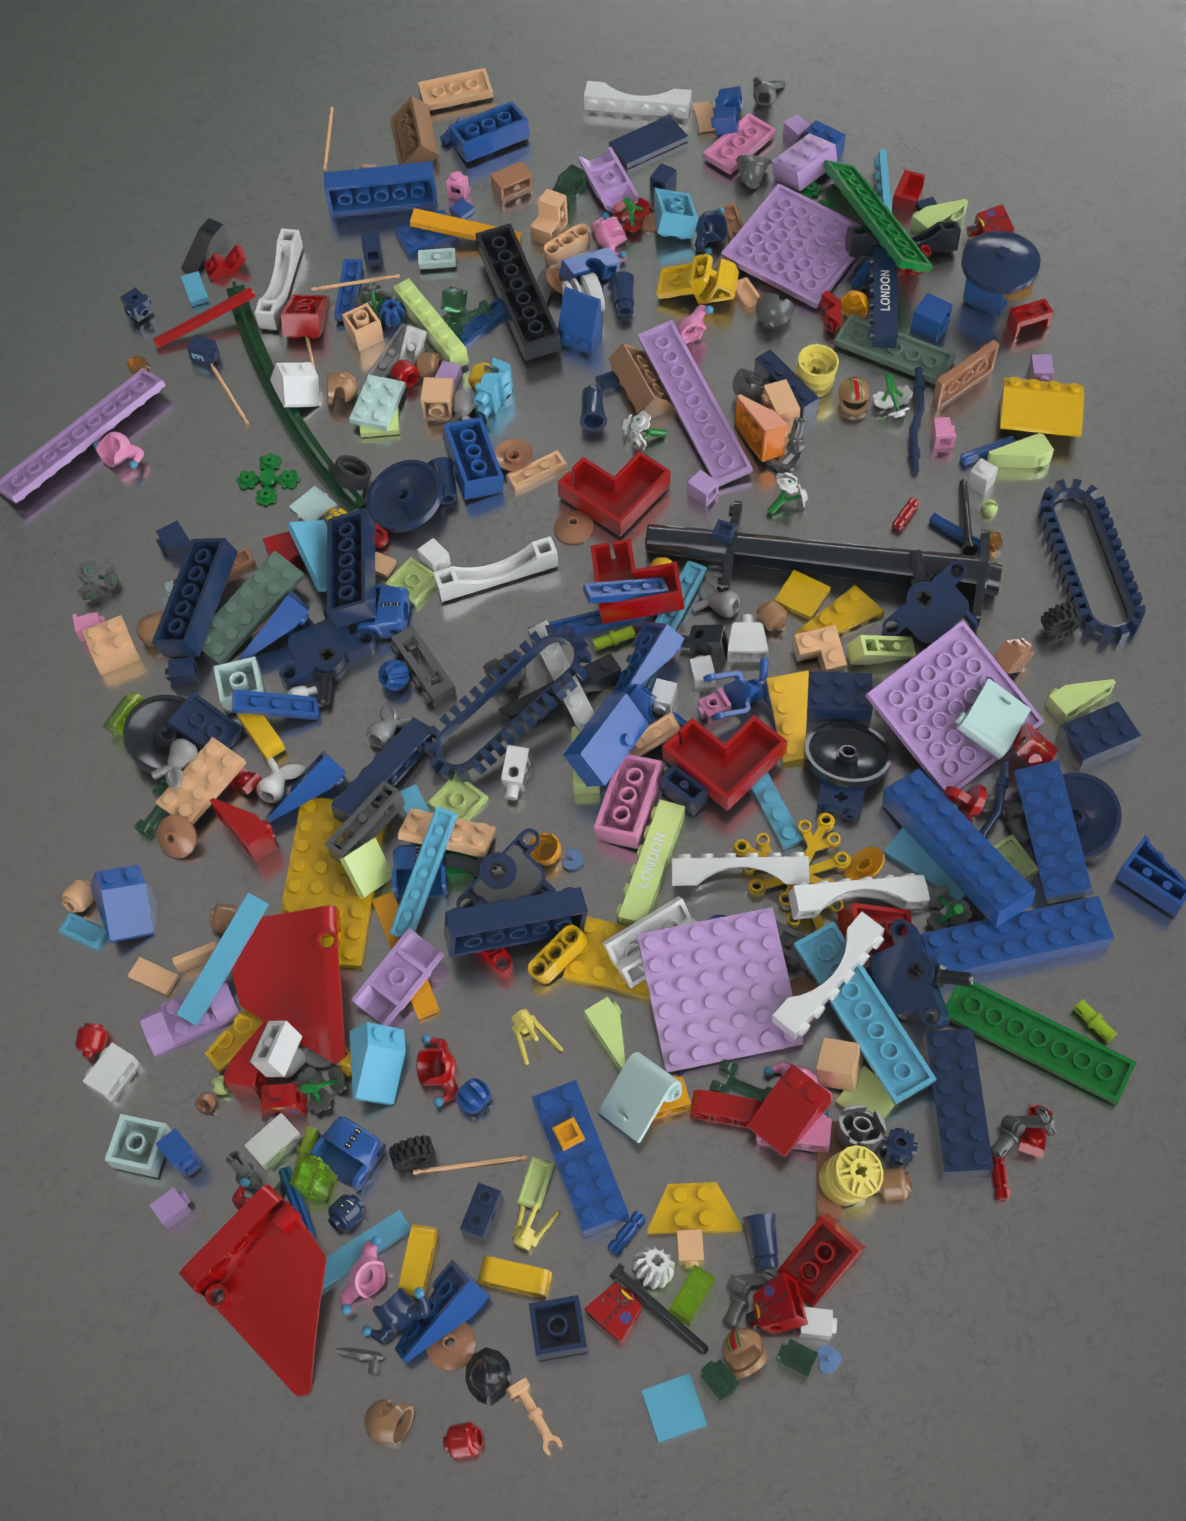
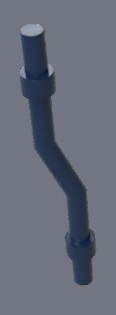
M921 367L914 369L915 381L913 382V388L916 392L917 410L909 427L910 448L908 449V457L911 459V472L913 473L919 472L920 448L918 447L917 428L925 411L924 391L926 388Z
M1008 761L1001 762L1000 773L996 778L995 784L997 791L994 810L980 829V833L985 838H987L988 833L1003 811L1006 789L1009 788L1010 782L1008 778L1010 762Z

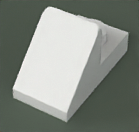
M411 325L407 326L399 360L406 359L415 364L421 353L428 352V349L424 348L427 331Z

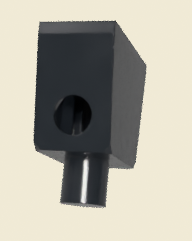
M723 624L693 625L690 635H681L685 638L681 648H689L692 658L700 655H710L712 662L726 664L729 642Z

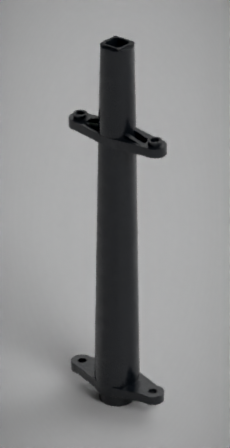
M734 501V505L730 504L729 507L730 522L738 524V530L731 545L712 540L711 534L714 529L648 524L645 550L649 553L722 563V578H718L717 590H720V592L730 591L734 564L791 572L796 570L806 574L909 588L912 587L911 580H914L909 552L914 549L739 532L743 509L742 501ZM981 529L978 556L921 550L926 576H930L931 581L954 561H961L966 565V576L955 587L963 595L973 596L971 614L977 619L979 624L985 595H998L1002 573V563L990 562V530ZM958 565L953 566L951 574L955 577L961 576L963 574L962 567Z

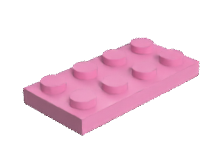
M748 113L739 121L738 132L721 136L703 152V159L731 175L738 169L737 157L739 155H754L776 135V129Z

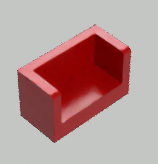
M904 170L893 195L892 209L913 214L916 201L919 200L924 187V174Z
M1046 298L1010 308L1007 326L1012 335L1017 337L1021 326L1042 321L1045 328L1050 327L1054 312Z

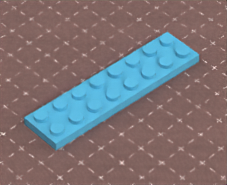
M834 921L794 943L795 950L818 986L825 983L834 974L842 961L846 949V939ZM858 965L853 970L855 972L853 978L847 984L843 982L838 988L840 992L833 1001H828L854 1042L859 1043L862 1055L894 1105L931 1085L937 1079L864 967Z

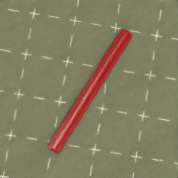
M249 287L153 338L155 346L161 348L252 300L256 297L255 293Z

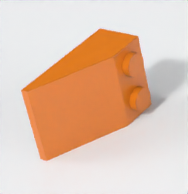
M741 394L737 395L734 427L761 462L783 456L787 431L786 421L777 412Z

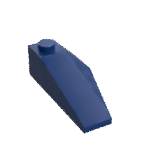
M291 591L238 660L251 657L295 628L298 623L303 625L310 616L307 614L310 608Z
M645 622L633 642V646H635L634 652L628 655L626 661L629 664L627 669L621 672L613 694L627 693V695H630L636 686L645 682L681 649V644L685 638L668 624Z
M323 750L305 770L306 773L304 775L306 777L304 779L300 778L292 785L291 793L283 796L282 800L266 815V820L271 822L328 791L334 785L336 787L339 786L346 778L344 776L346 771Z
M453 1259L432 1284L434 1291L428 1299L431 1306L430 1316L415 1320L405 1330L394 1348L405 1363L474 1316L484 1306L490 1296Z

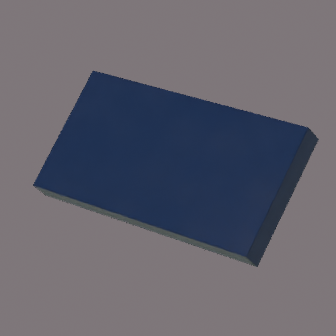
M669 114L610 141L609 147H612L616 156L628 169L687 142L688 135Z

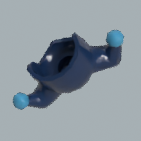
M719 207L717 210L705 211L698 218L695 229L697 234L695 249L697 252L712 255V249L705 246L708 243L725 240L727 236V221L725 215H723L725 212L723 207Z
M400 1287L381 1306H374L372 1309L375 1316L382 1323L381 1328L374 1330L371 1326L365 1325L362 1328V1334L365 1336L370 1335L377 1341L385 1343L392 1339L398 1331L409 1328L415 1320L429 1317L431 1306L424 1296V1289L418 1287L414 1290V1296L418 1299V1303H416L414 1297L404 1288Z

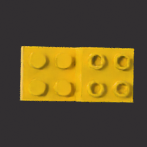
M702 254L694 256L692 263L661 268L656 295L658 299L694 294L698 305L734 299L739 274L735 263L721 258L716 267L711 269L712 256Z

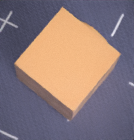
M368 303L342 314L346 334L359 352L384 341L381 322Z
M424 377L421 394L424 419L450 420L453 417V398L455 394L453 378Z
M824 1038L816 1067L820 1085L856 1091L863 1062L859 1043Z

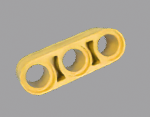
M236 714L266 760L286 750L281 739L264 715Z
M575 925L564 927L530 961L528 965L529 974L541 984L550 983L586 947V935ZM577 935V938L571 942L572 937ZM561 951L560 955L554 958L556 953ZM544 968L543 973L538 975L540 969Z
M412 1224L398 1289L400 1287L404 1288L414 1298H416L414 1290L418 1287L423 1288L426 1294L438 1235V1228Z
M483 1256L477 1282L485 1286L545 1299L548 1295L553 1273L547 1269Z

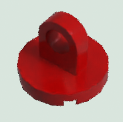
M980 784L973 785L967 792L956 787L947 786L943 793L954 805L958 806L957 809L971 823L973 822L971 818L973 815L977 816L980 814L987 799V792H985L987 789Z

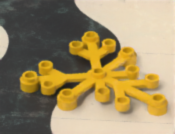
M822 813L818 816L817 830L814 836L811 832L812 824L810 821L802 820L798 824V831L803 835L807 845L804 856H809V864L816 851L829 847L836 848L840 845L841 837L838 833L832 832L827 838L822 839L825 833L832 831L834 828L835 819L829 813ZM827 818L830 822L824 823L822 819ZM807 825L809 828L807 830H803L801 826ZM766 833L757 835L756 844L761 848V851L752 848L750 843L744 839L737 840L733 844V853H736V857H745V853H759V857H768V853H772L769 846L770 838ZM765 838L767 842L760 843L759 839ZM830 838H837L838 841L833 843L830 841ZM744 845L746 848L744 850L738 849V846ZM837 852L832 859L810 865V884L824 881L813 874L832 868L841 872L846 871L851 863L849 854ZM844 857L846 861L840 862L838 861V858ZM742 868L743 872L748 875L753 874L757 870ZM777 877L766 880L752 879L748 884V894L752 898L758 899L764 896L766 889L785 883ZM830 878L825 879V880H828L830 883H831V882H835L834 880H832V879H830ZM754 884H759V885L761 886V888H760V889H754V888H753V885H754ZM788 885L786 891L779 896V904L784 908L790 907V901L785 903L782 901V898H789L788 894L794 885ZM842 900L835 902L841 906L839 909L833 908V904L827 908L832 913L838 914L837 912L844 907ZM792 913L787 916V924L791 928H796L800 925L801 919H798L796 923L790 922L789 919L793 917ZM820 914L816 918H812L816 928L815 931L826 926Z

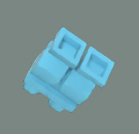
M494 357L492 359L494 373H485L481 378V384L477 383L475 386L476 396L474 397V403L478 406L476 415L483 419H487L490 413L496 415L498 408L501 406V400H506L507 396L512 394L513 389L510 364Z

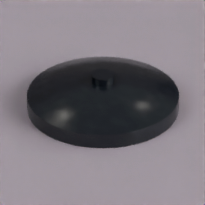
M156 695L139 702L129 712L123 727V744L130 759L142 770L151 774L152 771L167 765L172 742L176 739L187 740L166 725L171 716L187 699L175 695ZM195 746V747L197 748V750H198V753H199V752L201 751V749L198 748L197 746Z
M834 721L822 724L810 732L805 742L804 759L809 769L822 780L840 787L862 788L878 783L887 775L892 762V751L885 738L872 728L855 722Z

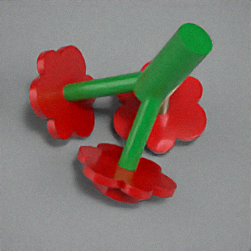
M625 197L624 200L614 205V217L619 218L621 222L630 219V222L624 223L622 227L624 231L634 233L642 229L643 222L633 218V211L635 218L643 220L650 213L649 201L639 198L637 203L633 205L630 197Z

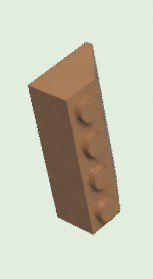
M410 96L390 119L399 165L434 161L439 155L428 104Z
M622 343L608 360L612 366L611 369L619 378L620 385L627 392L628 399L633 403L635 412L639 414L641 411H645L653 419L675 411L645 351Z

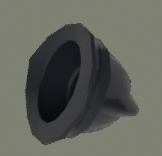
M487 1347L472 1356L466 1365L465 1381L470 1393L478 1401L492 1406L504 1397L506 1390L510 1386L512 1375L509 1361L500 1351Z

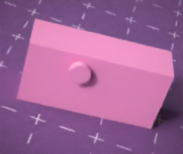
M630 754L626 756L611 777L596 819L594 831L597 840L635 849L639 848L660 790V778L665 774L662 761Z

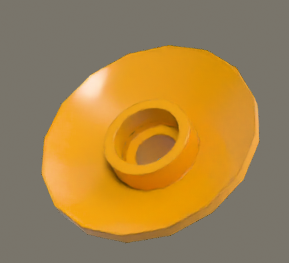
M874 846L859 850L851 857L850 867L844 871L845 877L851 879V881L860 880L864 877H874L883 867L885 861L884 853L880 848Z

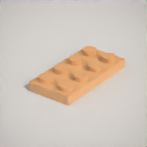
M485 68L418 82L422 101L428 104L429 111L494 97Z
M212 737L197 754L196 758L182 771V782L179 788L174 789L169 786L155 803L168 814L184 816L194 825L211 805L209 800L212 798L216 799L246 765V761Z
M411 808L399 830L398 839L423 844L434 813ZM459 818L456 820L446 850L485 858L495 836L496 827Z

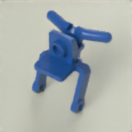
M763 657L760 660L759 680L757 678L749 681L744 680L743 673L740 671L720 674L712 673L703 676L704 682L732 677L735 679V681L723 686L733 711L716 713L712 715L713 721L748 713L751 709L750 703L760 702L762 698L772 713L766 684L769 664L767 658Z

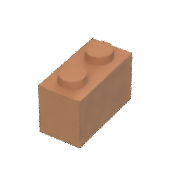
M523 161L490 174L492 189L501 201L533 188L532 173Z
M1025 639L1005 640L993 657L1007 674L1021 672L1035 651L1031 648L1032 645Z

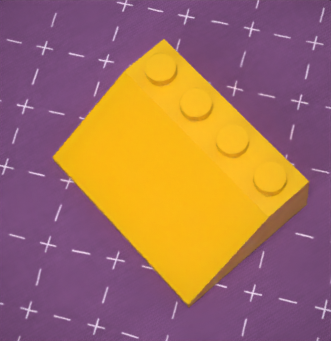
M1004 377L1000 395V429L1081 437L1085 396L1084 386L1077 383L1064 384L1057 381L1045 382L1037 379L1026 380L1018 377Z

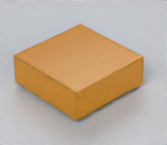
M574 1117L552 1127V1131L563 1151L585 1140Z

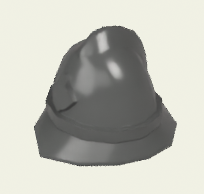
M739 155L736 159L742 182L750 189L758 188L764 172L767 170V166L772 163L771 159L753 155Z

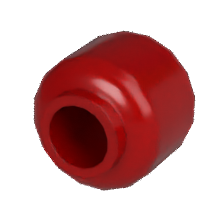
M401 359L393 365L391 377L393 380L405 382L406 388H410L418 381L419 371L410 361Z
M84 1023V1026L79 1027L77 1030L75 1048L78 1051H83L82 1056L96 1057L97 1053H101L107 1046L108 1031L103 1029L101 1024Z
M470 1421L449 1426L446 1436L443 1437L444 1450L449 1452L455 1460L476 1456L480 1448L483 1447V1435L480 1427H476Z

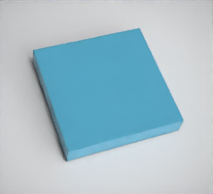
M690 1373L641 1390L658 1443L707 1426Z

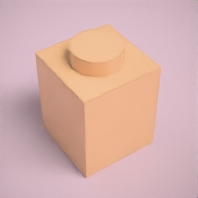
M702 1229L677 1231L679 1266H684V1269L688 1270L698 1269L699 1265H704Z

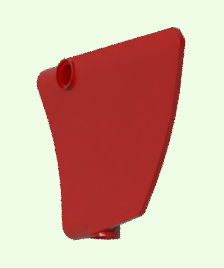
M320 906L295 912L264 916L232 967L239 1004L242 1008L263 1021L266 1019L287 1021L302 1035L300 1040L302 1045L330 1062L338 1064L346 1056L338 951L340 947L338 933H341L340 911L336 906ZM326 937L334 938V942L330 947L323 946V941Z
M266 1184L181 1269L179 1275L194 1292L204 1296L207 1303L215 1307L296 1396L308 1395L312 1388L317 1326L327 1258L302 1221V1215L269 1184ZM223 1290L224 1298L221 1302L217 1303L215 1299L216 1294Z

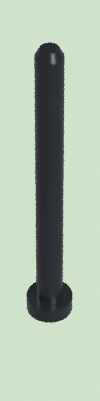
M962 479L959 482L965 539L962 551L965 555H974L977 552V545L973 542L967 481Z
M619 1263L609 1275L613 1281L617 1278L701 1354L707 1353L709 1350L708 1346L624 1272V1265Z

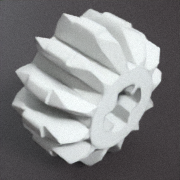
M655 1245L651 1248L645 1246L633 1259L631 1272L636 1274L635 1280L643 1282V1287L650 1285L652 1290L657 1287L662 1289L674 1276L675 1263L671 1261V1255L664 1253V1248L657 1250Z

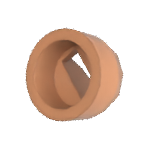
M203 1092L197 1098L195 1106L203 1113H210L216 1105V1097L213 1093Z

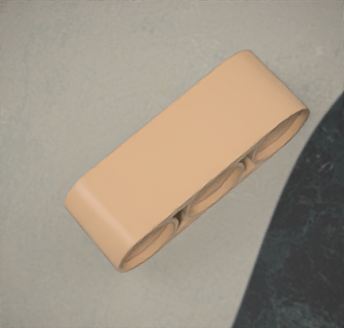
M577 224L544 245L545 264L551 266L562 263V259L573 257L590 245L588 225Z

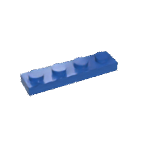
M344 259L340 283L361 280L362 259ZM360 284L339 287L334 313L335 321H343L342 314L356 308L354 301L358 296Z
M663 577L584 583L583 592L589 604L618 602L669 592Z
M233 690L232 713L317 720L319 716L318 697Z

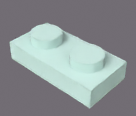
M455 248L418 250L419 269L456 267Z

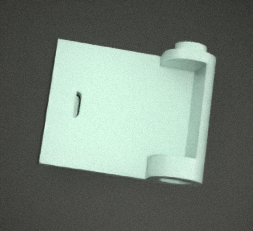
M988 679L971 709L967 713L962 712L955 721L957 723L956 729L997 759H1001L1009 750L1031 709L991 679Z
M635 1052L626 1061L598 1113L637 1143H640L663 1102H672L680 1097L682 1083L640 1052Z

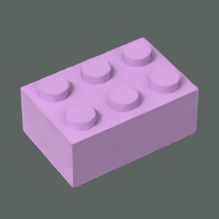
M807 134L771 161L774 180L800 192L826 172L823 168L825 159L837 162L836 145L813 134Z

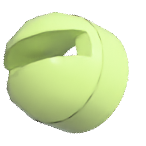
M992 499L984 501L981 507L982 515L990 518L997 514V503Z
M223 1076L213 1079L211 1085L215 1087L212 1089L215 1094L225 1095L230 1093V1089L225 1084Z

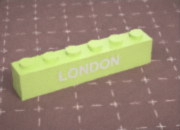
M408 278L393 286L395 297L405 306L407 316L417 328L427 331L426 339L443 360L459 364L461 367L467 365L469 359L466 347L413 282Z
M660 799L658 806L653 807L650 819H653L650 826H646L643 836L646 838L644 845L640 844L637 851L638 862L632 865L630 871L631 882L630 884L626 883L624 887L623 904L619 903L616 910L619 924L629 927L652 913L685 817V806Z

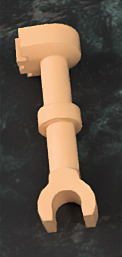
M524 1378L510 1386L506 1391L511 1400L517 1396L520 1397L528 1412L527 1417L529 1421H533L544 1441L543 1450L549 1456L551 1453L548 1449V1443L555 1441L558 1447L561 1448L562 1442L560 1438L553 1436L542 1417L543 1412L541 1408H537L528 1392L530 1383L527 1378Z

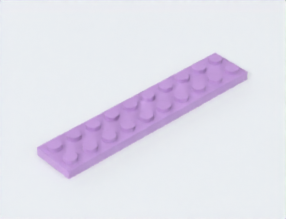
M673 320L638 334L641 346L710 476L719 482V486H722L753 472L748 458Z
M140 369L0 479V493L14 503L23 500L27 494L40 487L41 483L55 475L64 465L69 464L74 457L84 452L93 442L98 441L102 435L113 429L121 420L130 416L135 409L144 405L149 398L158 394L166 386L163 379L144 369Z

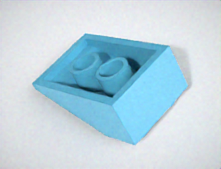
M655 188L654 215L657 234L664 237L675 236L682 240L687 238L693 239L698 216L690 194Z
M366 1022L350 1030L353 1099L391 1106L394 1104L406 1053L404 1029Z

